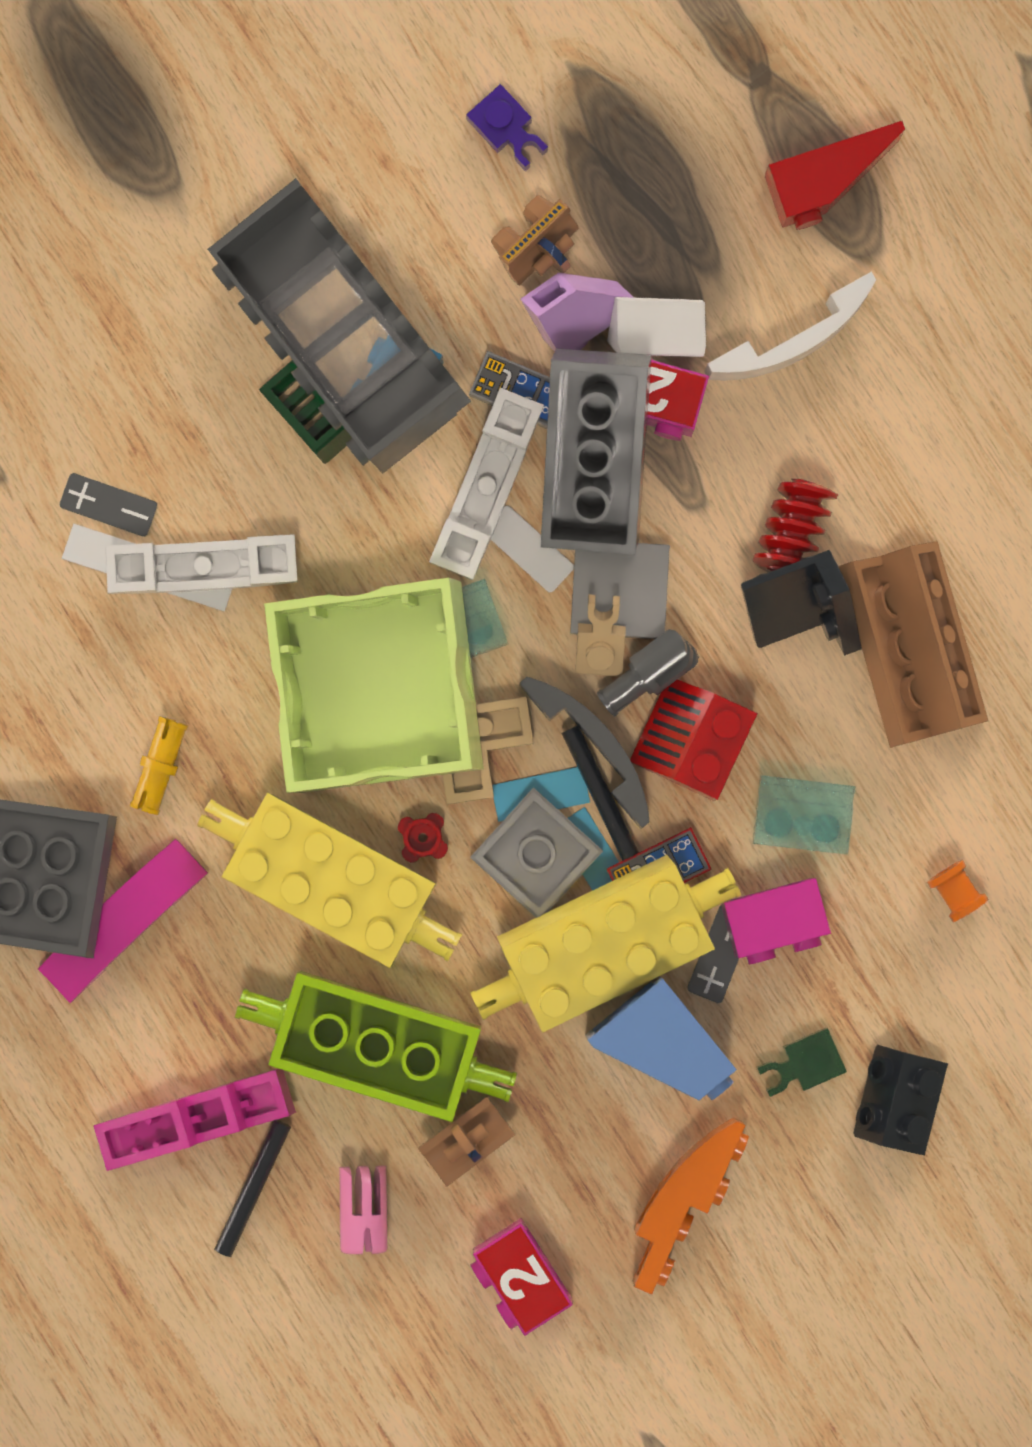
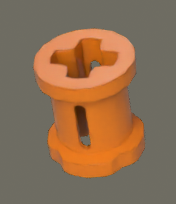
M963 860L950 865L927 881L929 887L936 888L951 910L949 917L952 922L964 918L989 900L985 893L979 894L966 875L964 869L967 865Z

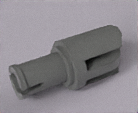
M669 629L639 652L629 657L631 663L628 666L630 669L604 689H600L597 695L606 709L615 717L621 710L645 692L659 695L665 688L694 668L699 659L697 650L678 632Z

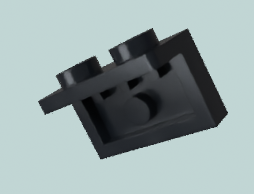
M877 1045L868 1067V1077L862 1101L856 1114L854 1136L880 1146L925 1156L948 1063Z

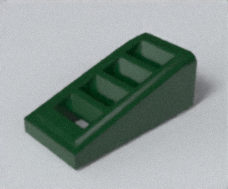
M292 360L264 384L259 391L318 458L326 464L347 446L345 443L352 437L343 425L335 430L324 416L308 430L304 428L309 421L321 412L318 407L325 403L316 390L311 393L315 398L295 416L291 412L310 395L300 386L284 402H281L278 397L297 381L291 373L297 368V365Z

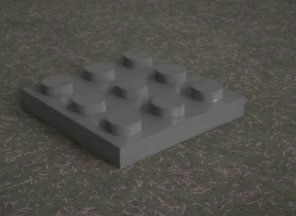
M0 799V944L94 958L117 816Z

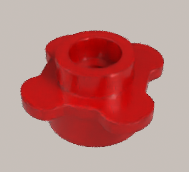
M430 813L426 818L415 820L407 816L400 820L398 831L403 835L405 845L401 853L407 862L415 863L419 858L428 856L441 859L446 855L448 846L443 841L441 832L444 820L439 814ZM421 833L427 835L426 842L419 841L418 836Z

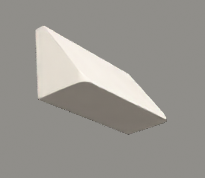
M615 297L607 342L616 353L703 357L706 348L705 302L703 300Z

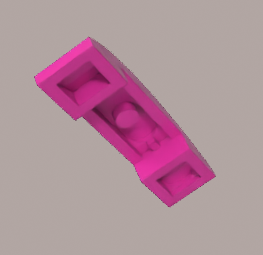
M177 839L173 840L103 903L94 958L53 952L38 970L69 1003H72L106 971L105 969L171 906L179 902L208 872Z

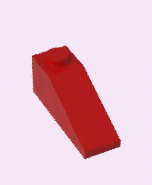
M903 121L769 164L765 173V179L782 228L795 224L796 230H801L823 221L822 215L826 214L899 142L905 131Z

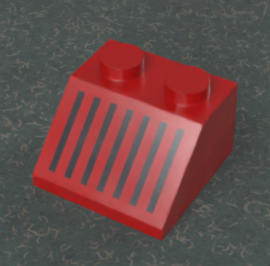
M676 680L661 692L630 761L705 798L716 801L725 786L758 713L715 693Z

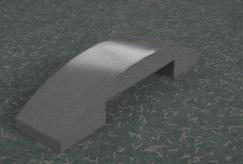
M530 677L523 679L519 686L549 721L565 710L620 775L624 782L614 789L611 795L640 829L645 827L650 821L642 785L629 757L610 730L590 710L570 695L542 681Z

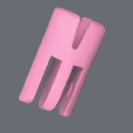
M358 1166L356 1169L355 1213H352L351 1170L349 1167H339L341 1252L344 1254H363L364 1246L365 1251L372 1252V1254L386 1252V1166H376L374 1172L375 1213H372V1185L369 1167Z

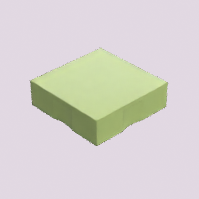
M448 577L384 586L369 593L353 596L328 594L264 603L272 672L275 676L280 696V720L278 726L286 793H305L484 770L461 581Z

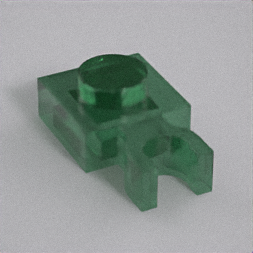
M826 1027L783 1046L788 1060L781 1063L770 1061L756 1067L760 1075L772 1069L778 1071L780 1075L779 1083L766 1089L769 1097L784 1091L789 1082L795 1079L798 1080L801 1089L805 1091L847 1072L830 1032Z

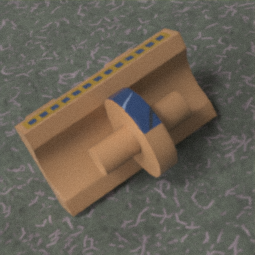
M537 195L525 206L523 211L526 221L532 225L520 236L510 226L503 227L491 240L509 277L519 286L534 271L542 276L552 266L561 273H565L571 267L564 254L575 244L570 237L579 227L569 213L571 211L570 208L561 199L553 204L542 196Z
M486 1096L419 1146L418 1149L436 1171L445 1186L448 1187L516 1134L488 1096Z

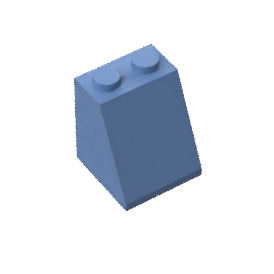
M660 976L650 981L585 1034L593 1048L697 1100H701L705 1095L713 1100L733 1084V1080L729 1076L737 1069Z

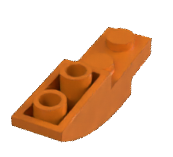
M734 1117L694 1144L674 1164L650 1197L634 1228L637 1236L649 1241L632 1280L635 1288L652 1295L656 1284L665 1286L675 1262L674 1259L668 1256L675 1240L680 1242L685 1240L694 1218L693 1215L687 1213L690 1206L707 1214L712 1203L720 1206L730 1183V1179L724 1177L731 1159L736 1162L740 1160L749 1136L743 1133L746 1125L741 1120Z

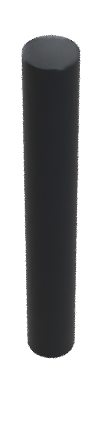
M577 725L561 733L622 861L639 853L579 726Z
M279 1120L273 1121L214 1248L216 1252L232 1257L291 1129V1126Z

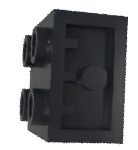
M830 550L803 558L798 562L772 572L760 574L741 584L753 638L758 648L821 625L827 640L836 639L844 656L862 649L850 589Z

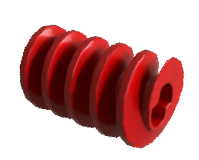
M791 479L793 482H781L777 490L786 499L774 500L771 506L772 510L780 517H770L765 522L766 528L775 535H762L758 543L769 553H755L752 558L754 564L769 573L803 559L802 555L804 552H818L819 547L809 540V536L825 534L826 530L817 524L815 519L816 517H831L832 512L824 507L821 502L822 500H836L838 497L837 493L824 486L803 479Z

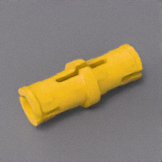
M162 716L158 718L159 722L148 755H142L140 765L144 767L133 800L129 805L135 809L141 808V811L154 815H159V808L170 776L176 775L178 766L174 764L185 731L188 728V725L184 723H177L175 720Z

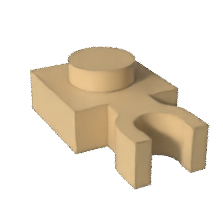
M589 594L588 619L592 624L578 623L575 674L622 675L626 626L613 625L619 617L620 596H613L612 608L607 612H601L595 608V595Z

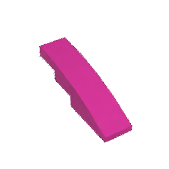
M278 1068L93 1125L106 1170L109 1171L240 1132L249 1127L284 1118L296 1113L284 1071Z

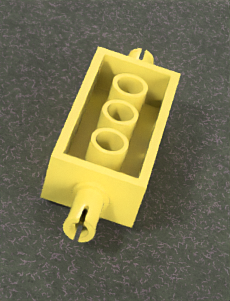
M266 794L255 816H251L249 819L216 803L213 799L206 806L205 811L220 818L221 822L219 823L202 814L197 826L234 844L233 850L235 852L221 876L222 878L388 968L393 966L404 943L409 944L410 941L443 957L446 961L450 959L454 949L439 942L438 938H442L457 946L462 934L425 916L426 910L423 909L437 883L273 794Z
M665 855L497 936L511 969L507 970L508 976L477 991L470 992L482 1019L485 1020L488 1016L522 1000L523 1004H529L543 1033L715 950L701 919L704 918L703 912L734 897L741 896L738 886L735 885L736 881L732 873L726 868L723 872L690 887L688 883L684 884L676 865L668 855Z

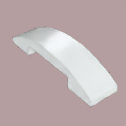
M872 271L830 294L826 302V306L832 314L830 317L759 357L756 355L750 342L747 341L709 362L704 371L705 374L709 376V380H741L772 373L804 359L830 341L856 314L876 281Z
M503 388L499 389L483 428V434L450 515L445 521L429 563L471 580L474 579L522 465L542 413L543 404Z
M295 534L247 537L245 540L105 546L108 594L208 591L298 582Z

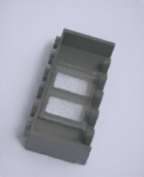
M296 178L207 249L218 263L212 268V271L228 291L236 286L244 298L238 302V305L254 325L263 321L271 331V333L264 337L267 343L281 360L288 355L297 365V368L291 372L308 395L316 390L325 403L318 407V409L335 430L342 425L352 437L345 444L363 466L371 461L382 474L454 418L457 412L471 402Z

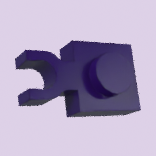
M501 84L466 114V120L497 153L508 144L514 151L516 162L525 172L530 168V162L522 155V150L525 147L534 146L542 155L548 152V146L537 135L529 134L524 130L532 123V117Z

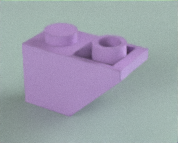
M559 272L520 300L543 340L555 351L556 348L572 350L584 348L590 339L610 327L615 297H634L617 281Z

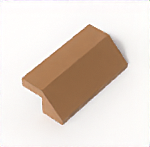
M938 541L912 545L882 556L856 560L840 565L839 569L850 589L862 651L890 748L989 721Z

